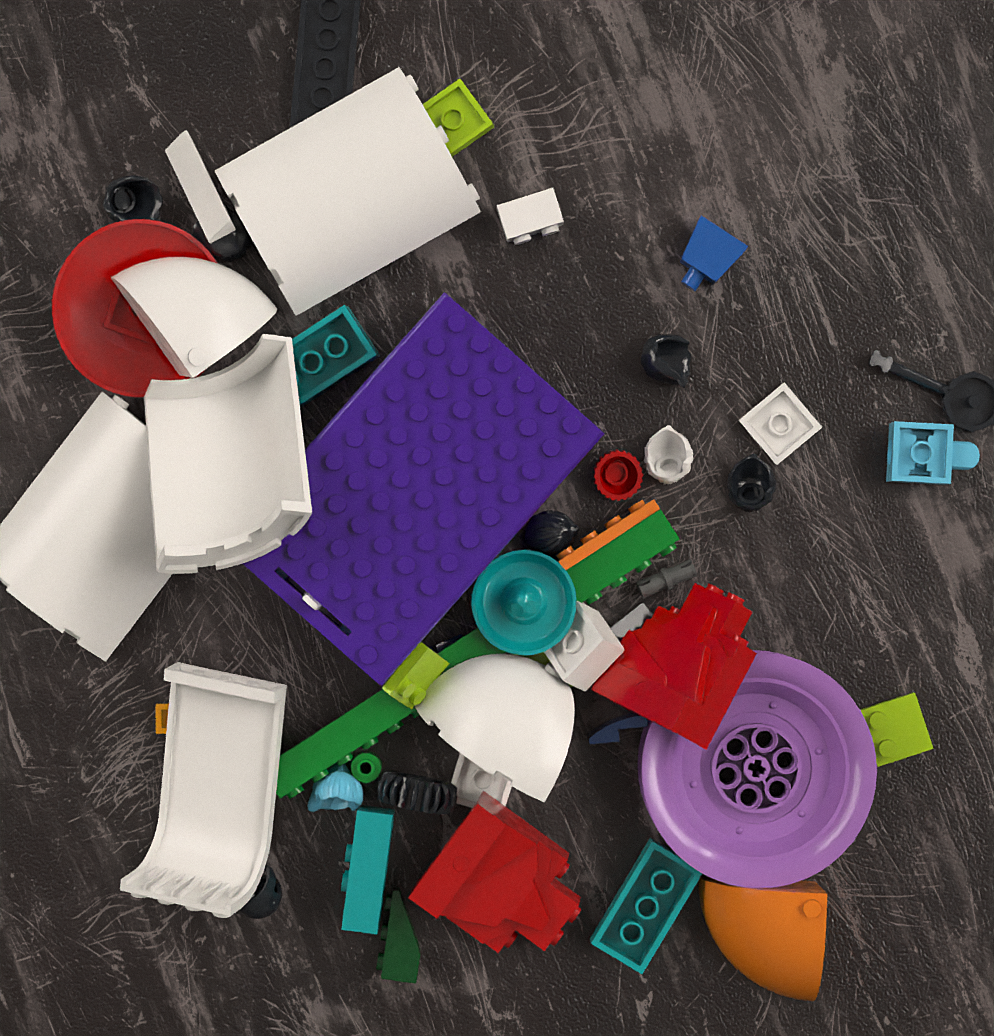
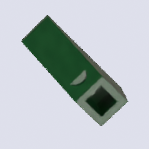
M394 887L393 894L387 893L384 911L390 912L389 923H383L380 940L386 941L385 952H379L376 970H382L381 979L416 984L421 948L400 887Z

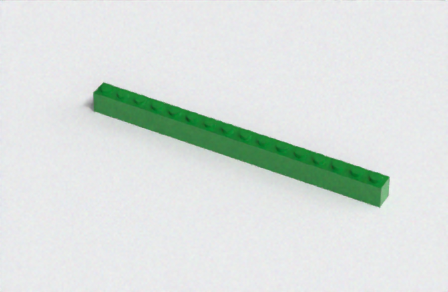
M661 509L566 570L575 588L576 601L581 603L585 601L587 605H590L602 597L600 591L608 585L612 589L627 581L625 574L635 569L639 573L652 564L650 558L660 553L664 557L677 548L674 543L680 538ZM476 628L437 653L450 663L441 675L466 660L483 655L504 654L506 651L500 650L491 644L482 635L479 628ZM383 689L280 755L276 794L279 798L287 795L291 799L304 790L302 784L310 779L314 783L329 774L326 768L334 763H337L339 767L354 758L351 752L360 746L364 751L379 741L376 737L385 730L388 734L393 733L404 725L401 720L411 714L413 718L419 716L415 706L411 710Z

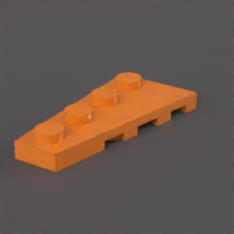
M642 499L628 508L631 514L624 519H621L618 515L604 525L607 530L598 535L594 530L582 538L580 541L583 545L575 551L570 546L556 555L559 559L558 563L565 570L569 569L660 509L654 499L647 504Z

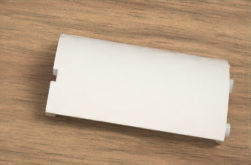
M400 67L215 170L237 214L296 316L481 212L476 203L480 199L472 183L466 184L445 143L449 142L445 131L441 125L437 128L435 127L415 93L419 89L411 74L405 77Z
M262 334L258 343L247 355L220 371L183 380L151 379L144 396L157 573H198V567L216 565V570L236 566L254 560L281 546V540L287 535L294 536L308 521L312 514L292 338Z
M101 392L0 524V581L8 587L6 591L61 633L67 632L77 639V644L102 660L107 661L172 574L157 573L146 424L126 409L129 404L115 394L111 398L104 392Z

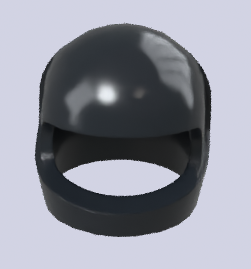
M267 863L264 869L267 875L261 877L250 900L239 909L248 918H266L275 913L279 908L282 899V888L279 880L275 877L274 870Z

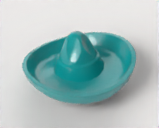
M512 551L493 560L477 578L472 593V613L482 635L495 647L511 654L534 655L552 648L567 634L576 613V592L569 574L555 559L537 551Z

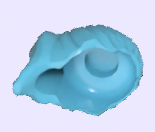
M334 764L327 770L329 772L328 775L313 784L312 793L307 805L309 811L315 812L319 809L339 810L347 807L355 811L362 804L364 793L360 782L350 774V770L345 764L340 767Z

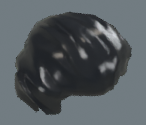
M754 453L743 458L734 465L728 474V496L741 510L745 512L758 511L772 501L773 494L776 491V479L772 468Z
M553 510L542 511L532 516L527 524V528L524 531L525 535L523 536L524 544L531 551H537L556 559V555L573 546L578 535L579 526L574 524L570 517L563 512Z

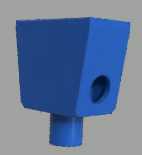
M701 215L680 260L681 264L689 268L681 283L692 291L697 290L703 279L715 284L745 252L748 246Z

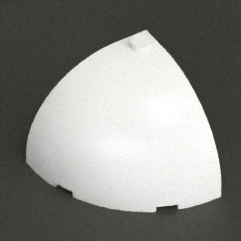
M190 257L153 259L138 263L111 277L180 376L191 378L197 376L254 334L277 311V308L268 296L246 277L223 265L203 259Z
M490 654L475 657L457 664L440 675L426 690L424 700L420 704L415 705L417 712L430 726H433L435 723L437 728L441 730L438 735L476 765L493 776L497 771L500 772L502 776L511 781L510 785L545 802L562 769L573 732L575 708L569 684L563 682L551 663H547L545 666L532 659L512 654Z

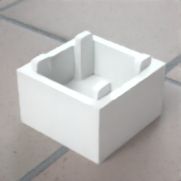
M576 601V613L569 631L556 645L544 651L563 682L586 691L625 649L599 611Z

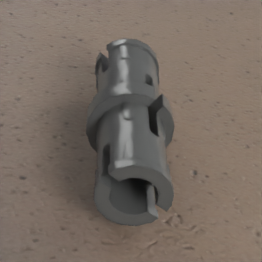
M691 559L674 567L659 569V573L636 581V585L641 597L645 599L659 591L674 589V585L697 577V572Z

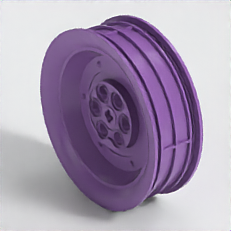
M753 650L757 654L707 750L648 720V727L643 728L638 749V780L646 809L657 830L671 849L688 865L700 873L726 884L747 888H773L804 880L820 872L839 858L853 843L861 831L873 803L876 789L877 763L874 743L868 724L854 700L842 686L820 669L804 661L780 653ZM760 731H768L771 736L769 744L763 747L758 746L756 743L757 734ZM734 738L740 739L742 749L737 754H730L727 751V743ZM782 752H789L792 757L791 763L787 767H779L777 764L778 755ZM755 760H759L758 763L763 769L761 772L756 771V775H752V770L748 766L750 763L754 764ZM725 767H730L734 770V778L728 783L721 782L719 779V773ZM774 781H782L784 784V790L779 796H772L769 793V786ZM747 788L753 789L755 791L754 801L749 804L742 803L740 800L741 792Z

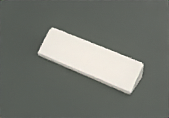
M187 130L182 132L165 152L208 242L212 243L236 229Z

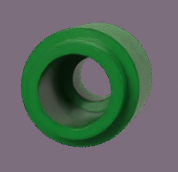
M372 751L359 753L351 764L353 776L363 783L374 781L382 769L380 757ZM367 762L371 765L372 769L369 773L361 771L360 766L362 763Z

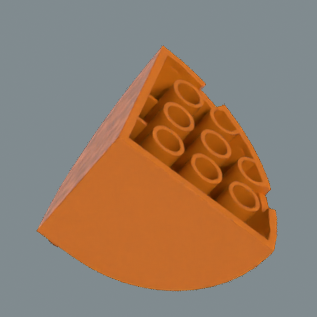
M701 876L698 880V890L705 922L712 938L728 961L751 981L771 992L797 1000L815 1001L822 977L827 918V893L817 882L798 881L773 888H747L726 884L711 877Z

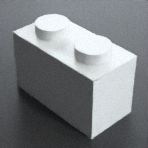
M553 188L497 205V212L507 243L514 241L515 245L522 244L531 240L530 235L542 232L543 236L554 234L559 231L558 227L564 223Z

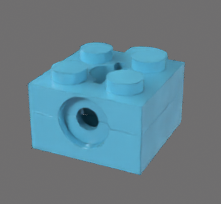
M889 423L886 482L951 484L952 470H969L975 467L980 458L979 450L971 442L953 441L954 424Z

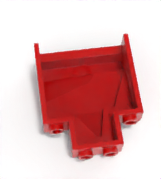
M694 583L681 610L674 606H671L670 610L658 606L652 618L646 619L641 629L628 630L620 641L625 651L595 681L591 690L626 710L632 711L707 750L757 654L747 647L749 642L740 637L752 611L743 606L745 600L730 592L726 597L723 596L724 591L708 583L705 588Z
M485 791L481 793L477 803L421 879L416 881L408 897L436 919L440 915L445 916L497 953L500 952L503 946L509 948L518 936L515 930L545 951L549 944L555 946L564 934L561 928L567 921L572 923L581 911V908L578 907L581 897L555 879V877L560 879L569 868L570 864L567 863L569 852Z

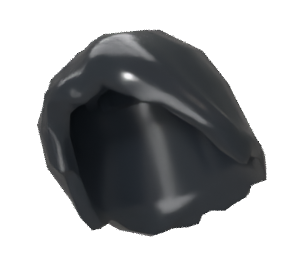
M137 175L124 176L113 180L106 187V195L103 200L104 210L115 223L132 219L156 221L160 217V209L163 205V198L159 187L147 177Z
M225 206L236 229L235 231L209 243L199 221H197L193 226L192 236L201 242L214 258L220 261L232 262L246 254L253 240L239 215Z
M659 334L649 338L644 344L641 356V365L648 377L661 383L685 388L688 383L687 377L690 375L689 364L691 354L688 351L689 341L681 336Z

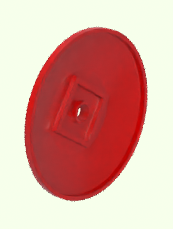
M132 219L102 227L84 238L71 251L57 275L53 288L51 309L53 327L60 347L71 364L85 378L110 392L130 397H144L151 379L183 380L191 378L180 376L142 321L132 313V307L111 279V277L124 269L138 263L159 258L190 257L217 263L201 242L189 233L171 224L149 219ZM202 371L201 373H199V374H198L197 376H195L194 378L199 377L204 371Z

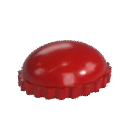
M618 449L615 451L610 450L609 453H604L603 457H599V461L595 463L596 467L593 469L594 483L596 488L606 498L611 500L617 499L618 501L621 499L626 500L628 497H632L634 493L636 494L637 489L641 487L640 484L643 482L642 467L640 462L630 452L626 453L624 450L619 451Z

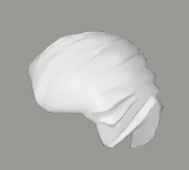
M667 425L649 439L646 447H644V463H646L648 474L659 480L660 483L669 485L677 482L690 472L691 463L693 462V450L687 438L675 431L670 425Z

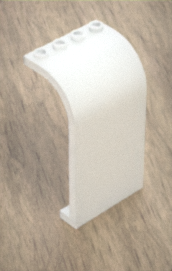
M177 662L164 670V681L171 682L157 829L151 847L143 862L134 871L121 879L120 891L129 892L131 896L136 898L150 897L158 899V902L161 904L170 905L175 903L185 906L190 911L204 910L212 912L216 917L227 918L236 913L250 900L260 882L267 862L273 830L287 685Z

